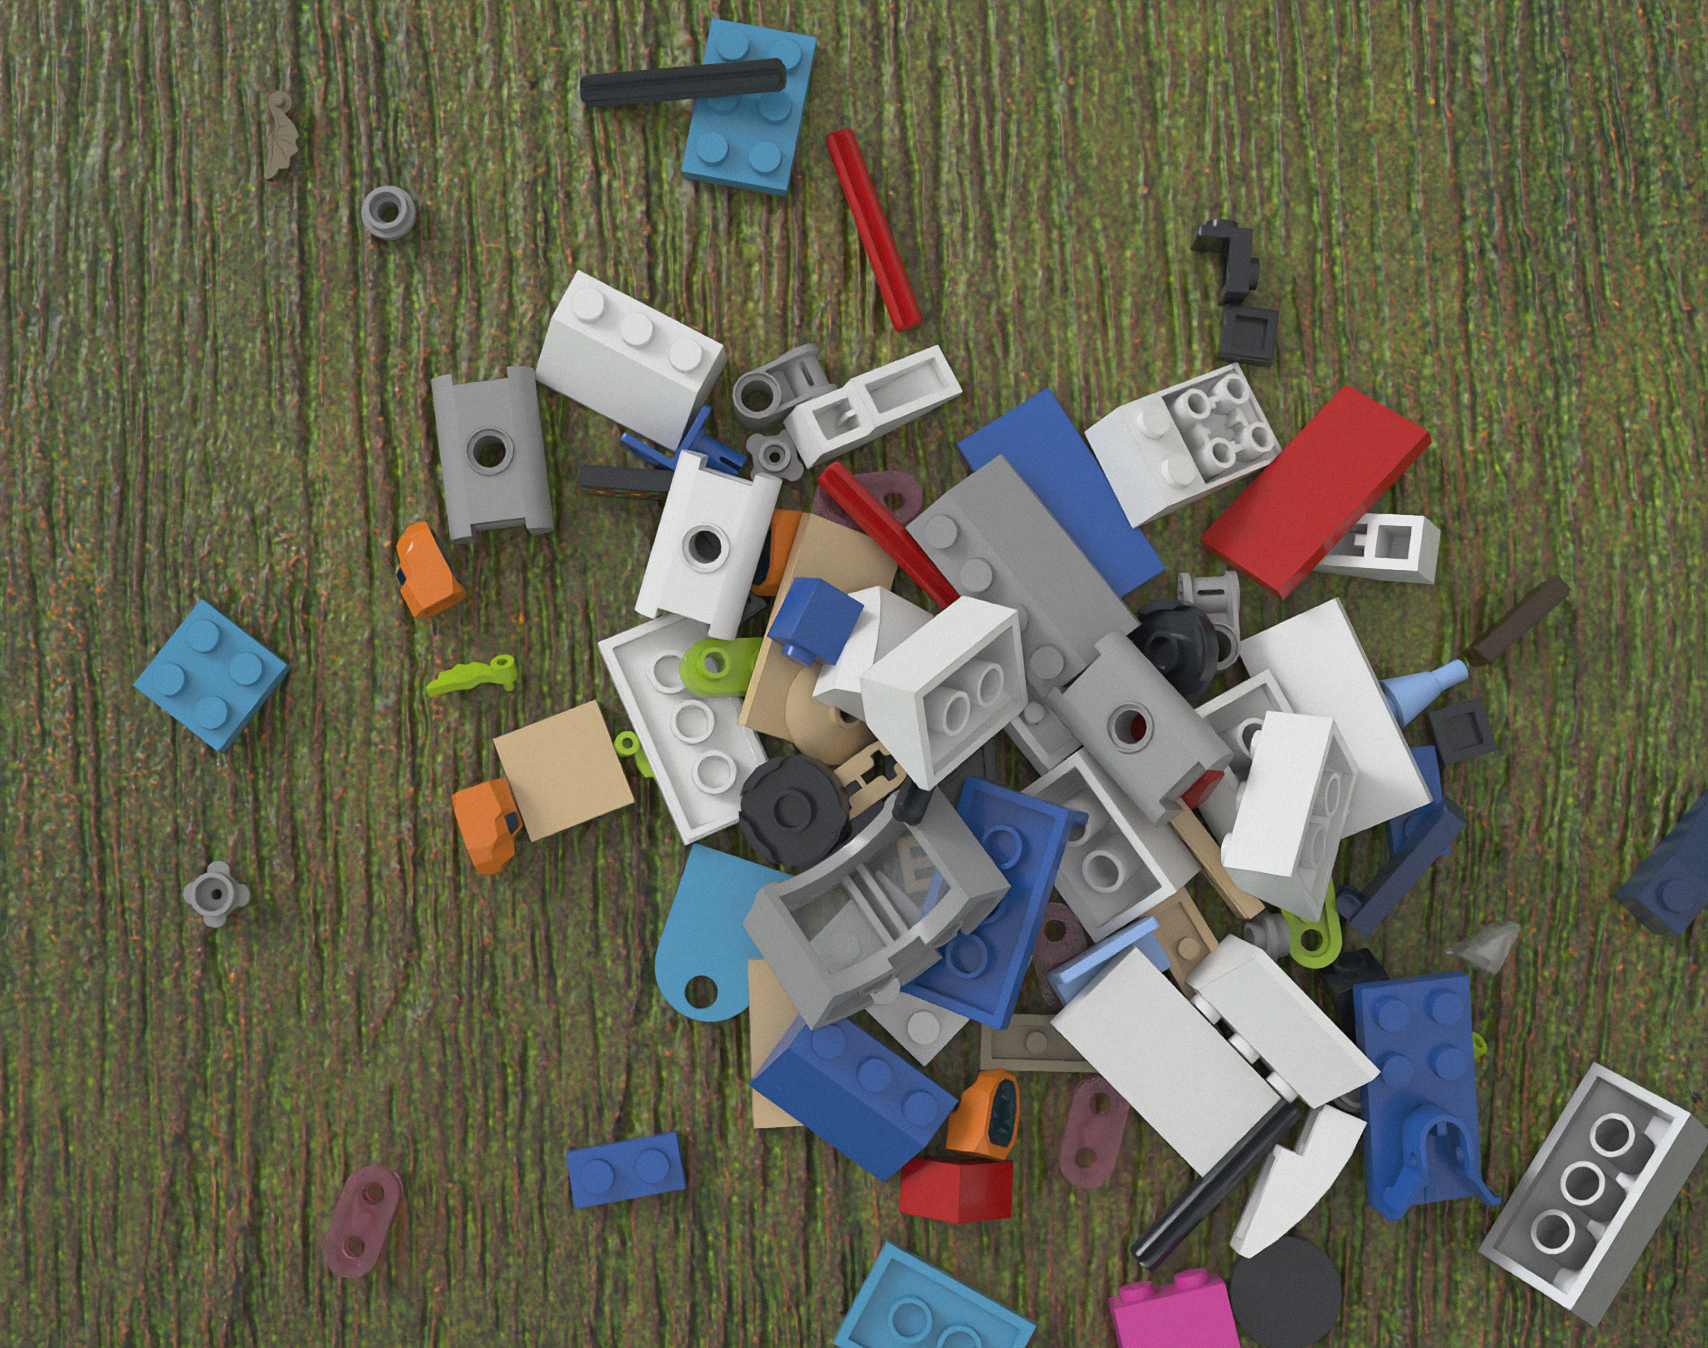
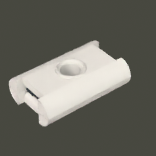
M681 449L635 611L653 619L662 614L663 610L710 624L707 636L733 641L742 618L782 480L761 472L755 475L752 482L706 467L708 455ZM700 531H710L720 539L722 545L721 553L717 559H706L697 552L695 539Z

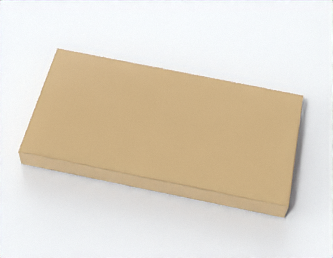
M802 513L737 725L793 743L785 723V701L792 681L803 667L783 657L780 653L784 646L768 638L767 634L795 577L821 578L847 595L879 585L890 591L898 564L870 536L812 513ZM840 709V717L844 721L848 713Z

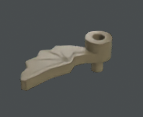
M279 90L273 92L268 99L269 108L275 119V129L268 136L269 155L263 176L268 181L276 178L280 170H290L292 158L300 153L297 142L301 136L294 123L288 118L295 110V103L288 93Z

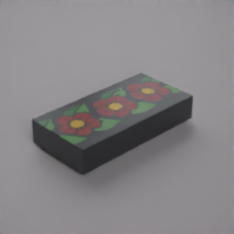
M584 464V467L580 466L579 486L586 496L666 501L675 471Z

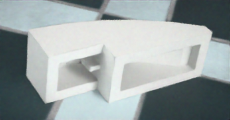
M935 345L851 378L842 388L797 405L783 423L807 469H810L909 423L954 399L963 391L938 345Z
M1323 1104L1315 1109L1310 1107L1293 1149L1291 1150L1276 1143L1267 1152L1229 1245L1238 1254L1250 1259L1277 1241L1299 1222L1331 1187L1351 1157L1367 1122L1327 1104Z

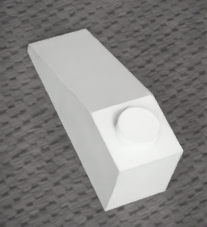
M1365 513L1312 571L1381 581L1434 584L1441 530L1425 516Z

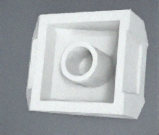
M880 585L848 594L862 603L864 608L836 664L822 665L812 698L827 706H835L866 722L859 676L933 619V614Z

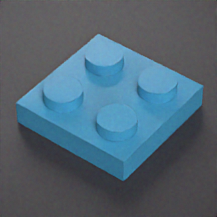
M201 599L133 686L216 751L225 753L292 666L211 603Z

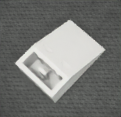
M1238 362L1119 406L1084 432L1132 529L1173 513L1266 468L1282 452Z

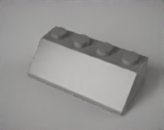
M1004 454L998 455L951 488L905 527L960 596H967L1018 610L1025 676L1044 700H1046L1047 695L1054 686L1064 687L1101 655L1094 647L1101 638L1119 629L1127 636L1141 625V622Z
M1593 1062L1482 1242L1478 1252L1597 1328L1707 1147L1708 1129L1691 1113Z

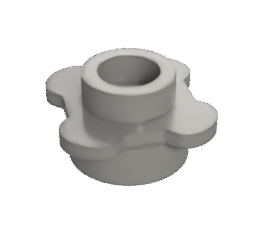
M787 429L781 430L778 435L765 437L760 433H755L748 438L746 449L752 455L754 468L750 473L752 481H754L755 475L761 472L777 477L782 481L788 480L789 482H796L802 477L804 467L797 459L796 446ZM778 453L780 460L774 463L770 460V455Z
M215 861L209 864L207 873L200 875L194 882H190L185 886L183 896L185 901L191 904L198 913L204 915L203 920L207 926L217 928L226 924L227 916L235 908L246 906L249 903L251 891L247 885L239 884L231 875V867L228 863ZM215 889H219L222 892V896L218 900L213 897Z

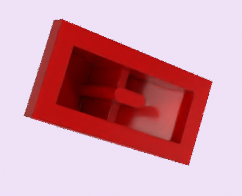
M916 1155L901 1167L899 1212L956 1224L1011 1218L1013 1160L1005 1159L1004 1161L982 1158Z

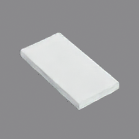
M1339 597L1240 641V656L1250 677L1269 668L1294 714L1333 718L1359 768L1349 805L1351 815L1346 817L1341 839L1433 801L1432 795Z
M671 612L600 641L597 646L632 727L639 738L641 747L682 842L686 846L739 823L738 811H741L740 803L742 796L740 797L743 784L756 767L769 761L757 732L737 725L744 703L741 697L704 698L691 693L684 686L679 673L681 658L696 642L715 638L707 636L710 629L709 624ZM705 658L706 668L712 673H719L718 663L712 658Z
M1130 944L1122 949L1050 1021L1075 1049L1202 1177L1281 1099L1272 1087L1134 944Z

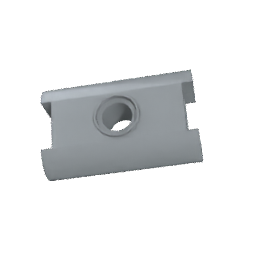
M508 366V378L459 384L452 374L441 375L431 380L451 543H479L477 531L526 525L527 530L532 536L549 533L554 530L535 373L532 367ZM497 443L505 446L506 455L498 466L489 468L480 465V453L487 445Z
M1120 629L1114 630L1094 645L1101 655L1070 687L1054 686L1047 695L1045 703L1153 825L1158 828L1169 823L1183 811L1176 801L1207 770L1224 771L1233 760L1235 753ZM1141 714L1146 721L1147 729L1142 740L1137 742L1131 734V724L1135 716Z

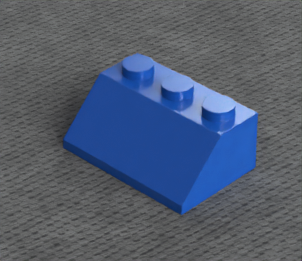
M799 1014L748 1083L757 1092L882 1182H885L927 1146L959 1101L945 1087L849 1017L811 1031L801 1014Z

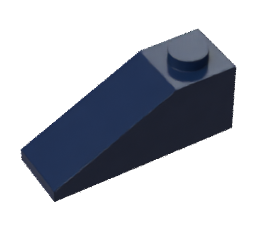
M1708 788L1613 896L1617 902L1653 934L1679 936L1708 903Z

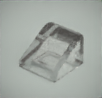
M1496 920L1445 951V954L1477 972L1495 975V973L1499 972L1521 930L1519 928L1520 924L1514 921Z

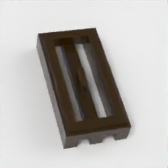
M1559 575L1541 582L1464 649L1461 654L1473 667L1492 663L1570 594L1569 591L1571 589Z

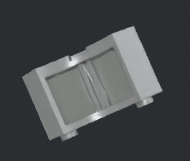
M937 785L920 824L909 826L905 822L894 819L892 810L900 791L898 790L885 801L884 808L879 815L859 835L835 854L793 878L783 882L774 881L767 884L755 895V902L742 925L811 1031L837 1022L874 1004L870 993L876 994L895 978H898L902 986L922 974L943 958L937 949L938 947L945 945L957 936L959 929L964 935L968 936L992 912L1011 888L1006 878Z

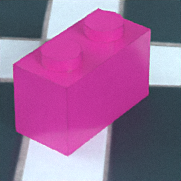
M1195 1268L1179 1272L1173 1276L1174 1283L1153 1287L1151 1281L1130 1283L1119 1288V1296L1107 1298L1119 1348H1241L1225 1282L1216 1273L1208 1274L1206 1268Z

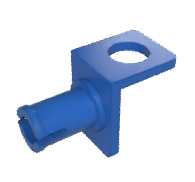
M704 404L673 459L668 458L625 432L619 441V446L657 469L675 471L681 449L708 455L706 467L733 476H737L738 471L747 458L746 455H741L705 433L707 428L703 424L712 409Z

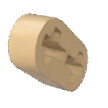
M880 741L867 746L834 770L844 788L855 780L862 788L849 798V804L852 807L849 811V821L896 789L907 775L901 765L896 763L893 769L897 776L893 780L888 781L882 775L875 778L869 784L864 782L861 776L874 766L871 756L878 751L884 757L891 755Z

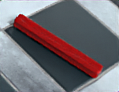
M850 128L834 131L826 137V146L894 329L897 332L908 331L920 325L922 321V315L855 134Z
M835 461L820 474L818 478L819 485L942 610H945L961 597L908 530L841 462Z

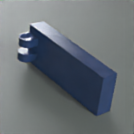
M1445 796L1362 892L1348 884L1342 885L1337 889V911L1349 920V924L1365 937H1368L1467 825L1464 809Z

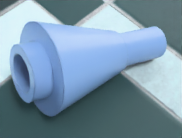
M1456 659L1432 672H1420L1378 680L1402 730L1440 695L1441 691L1468 678V670L1461 660Z

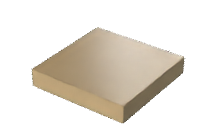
M596 699L493 739L531 842L539 841L636 803L620 757L615 751L614 742L601 707Z

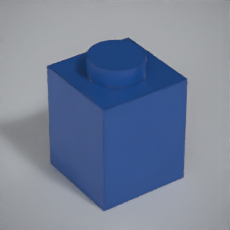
M795 577L767 637L784 646L780 654L797 665L809 669L813 663L835 665L864 605L821 578Z

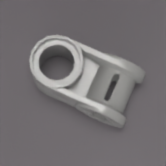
M808 343L794 348L780 356L777 360L745 373L737 380L733 388L732 399L734 415L740 425L753 431L768 429L783 422L797 405L838 389L836 384L829 383L817 359L820 351L816 343ZM763 391L769 395L772 403L766 410L755 412L747 409L742 400L749 392Z
M1235 570L1225 571L1224 576L1192 578L1189 572L1179 573L1177 600L1189 601L1204 610L1215 627L1217 640L1223 646L1225 652L1222 662L1217 663L1214 677L1219 676L1233 665L1240 655V589L1238 575Z

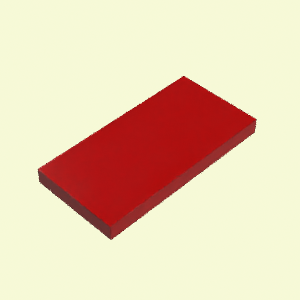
M1345 384L1199 539L1206 550L1283 601L1432 443L1430 434L1427 430Z

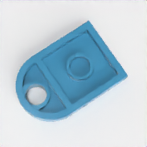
M693 843L655 957L657 984L664 998L675 1010L694 1020L715 1022L729 1019L741 1013L749 1006L747 958L764 957L742 923L755 902V895L761 888L771 882H783L795 876ZM703 975L715 982L718 996L714 1004L706 1008H699L690 1003L686 995V988L693 977Z

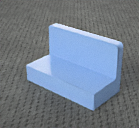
M1155 916L1135 919L1046 974L1045 976L1063 1006L1065 1007L1122 949L1130 944H1134L1161 973L1170 968L1172 964L1152 932L1160 926Z

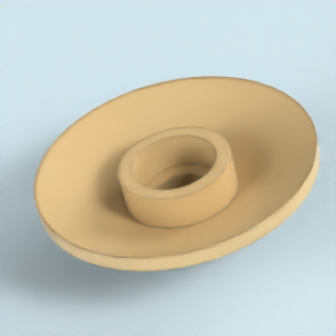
M813 663L810 669L803 667L789 687L784 710L787 731L792 742L803 755L821 760L827 765H841L867 746L873 744L877 737L869 729L866 722L849 713L843 721L840 717L839 708L835 706L829 707L812 698L823 665L821 663Z

